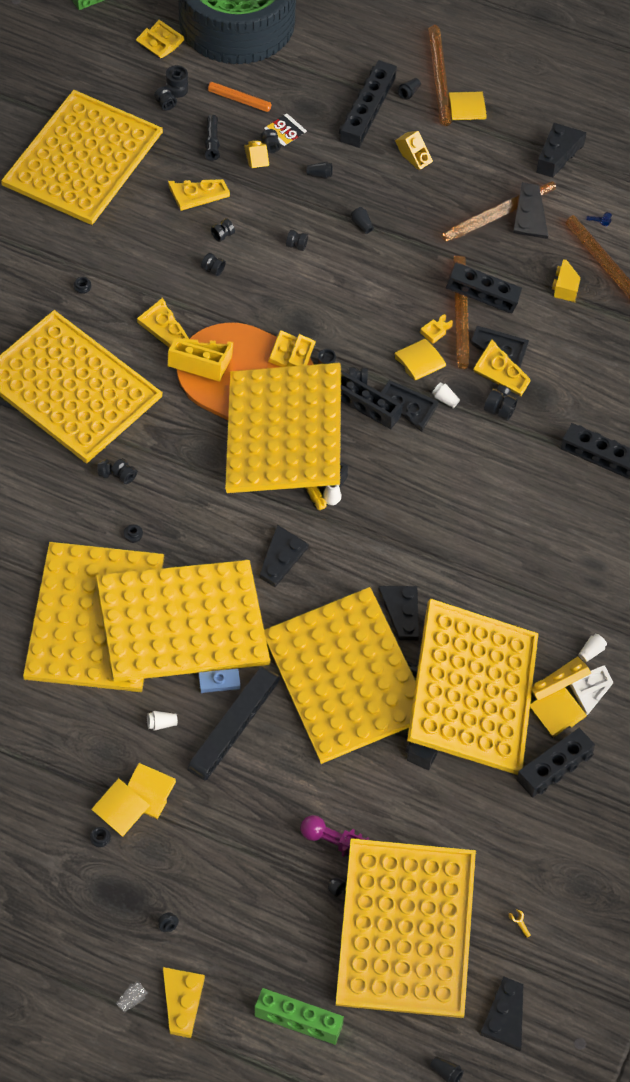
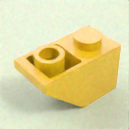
M419 131L407 132L395 140L402 156L418 170L433 162Z
M255 140L249 141V145H244L249 167L269 166L266 144Z
M563 259L562 266L557 268L556 276H558V280L554 279L552 290H555V298L575 302L580 276L569 262Z

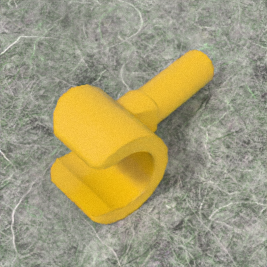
M516 909L519 914L518 918L514 919L512 913H509V919L517 922L527 938L531 935L523 922L524 914Z

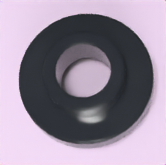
M78 277L74 282V290L77 293L85 294L92 288V284L87 277Z
M108 459L98 462V475L103 476V478H108L112 474V464L109 463Z
M132 524L124 529V537L131 543L140 541L143 536V530L138 525Z
M97 827L90 834V841L96 847H105L111 840L110 832L104 827ZM103 836L104 839H103V840H97V837Z
M167 912L158 919V927L162 932H171L177 927L179 919L173 913Z

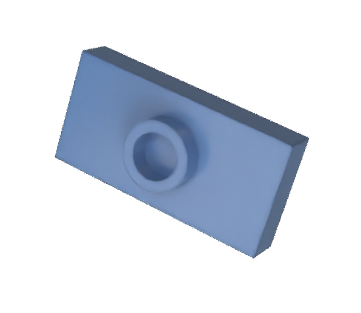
M238 669L199 672L201 693L240 689Z

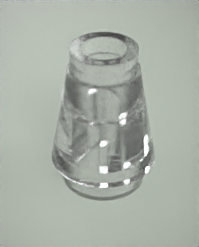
M136 981L128 986L116 1004L125 1013L146 999L145 996L148 992Z

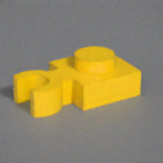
M444 314L440 316L438 322L433 319L422 327L420 333L433 344L446 334V330L452 327L453 321L450 320L445 323L446 315Z

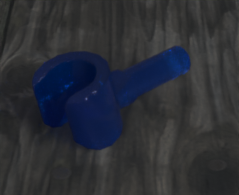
M606 212L602 217L587 216L586 220L598 221L603 226H608L612 221L610 219L612 214Z

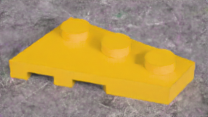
M223 179L202 180L200 183H191V181L175 183L174 181H168V186L180 211L230 197V192Z
M163 298L137 318L138 324L169 348L175 338L189 339L181 325L173 317L172 311L166 306Z
M491 340L473 369L477 374L498 385L501 384L509 388L519 396H522L530 383V378L508 358L507 354L493 340Z
M577 656L545 679L536 682L532 687V693L537 700H540L590 675L591 672L588 666Z
M163 967L170 1034L191 1038L205 975Z

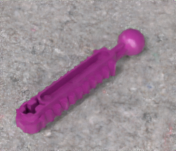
M316 815L307 816L300 826L304 838L309 841H316L322 838L338 845V851L342 852V857L346 854L349 855L351 839L369 840V837L366 839L362 838L361 833L355 835L354 829L350 832L345 830L341 834L327 828L324 820Z

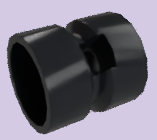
M180 65L171 66L166 71V87L169 88L175 98L183 97L188 93V71Z
M493 389L485 402L484 411L493 415L497 413L499 418L509 421L518 400L509 395L504 396L503 392Z

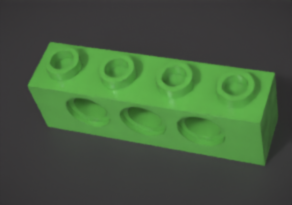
M262 988L255 1005V1017L336 1045L343 1026L344 1016Z

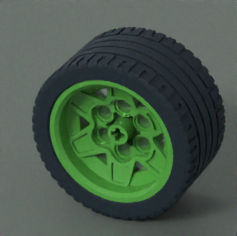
M179 0L180 30L184 39L194 50H197L199 54L205 57H209L211 60L227 64L258 62V60L261 61L276 54L277 51L279 52L289 42L295 27L296 0Z

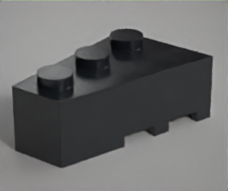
M553 123L538 159L536 173L553 178L565 166L566 162L570 158L572 159L579 149L584 147L587 132Z

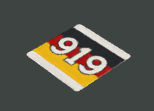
M285 114L264 128L265 130H276L278 139L283 146L307 132L288 114Z

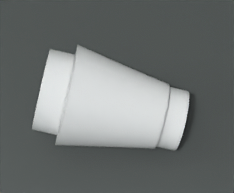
M441 382L432 392L435 399L452 408L460 401L447 384Z
M339 485L326 486L323 498L328 505H336L341 500Z
M599 634L590 636L578 655L584 662H588L605 650L607 643Z
M159 711L148 713V729L155 731L177 726V714Z

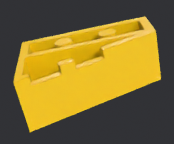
M175 338L168 350V366L220 382L232 359L233 342H227V344H216V341L199 343L198 340Z

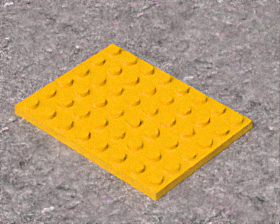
M73 90L1 180L2 186L93 225L162 134V127Z
M55 310L0 355V396L86 464L155 404L163 394L158 388Z
M340 363L230 372L225 487L227 493L340 485Z
M49 542L23 675L24 680L142 692L144 679L113 682L96 575L162 569L164 554Z
M250 560L96 575L113 682L270 665Z
M371 587L264 630L267 645L321 764L409 728L416 681Z
M430 599L427 603L407 741L518 775L519 770L523 768L538 633Z
M351 839L336 1006L464 1018L476 850Z

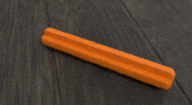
M210 82L208 86L209 92L265 112H269L271 109V103L214 82Z

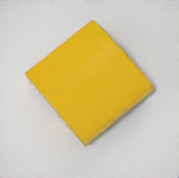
M158 20L150 30L146 28L136 39L139 44L159 58H163L171 53L185 40L184 36L161 20Z
M483 92L449 93L452 120L486 119Z
M280 330L268 362L280 367L305 366L308 364L316 341L301 334L295 337Z
M426 339L394 353L395 359L405 366L406 373L414 380H418L446 366L441 355Z
M565 687L530 704L531 709L553 738L568 726L573 727L587 716Z
M139 763L128 786L150 805L144 814L158 819L167 803V797L175 785L176 779Z
M118 778L91 810L123 837L150 805Z

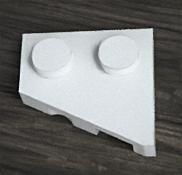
M605 665L590 671V675L570 684L586 715L590 713L613 684Z

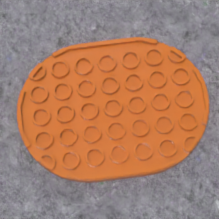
M221 323L209 326L194 334L190 339L198 340L199 343L216 341V344H227V342H233L232 359L220 382L177 369V376L180 386L192 402L228 420L230 372L280 368V366L268 362L277 337L257 327L242 323ZM309 359L307 365H314V363Z

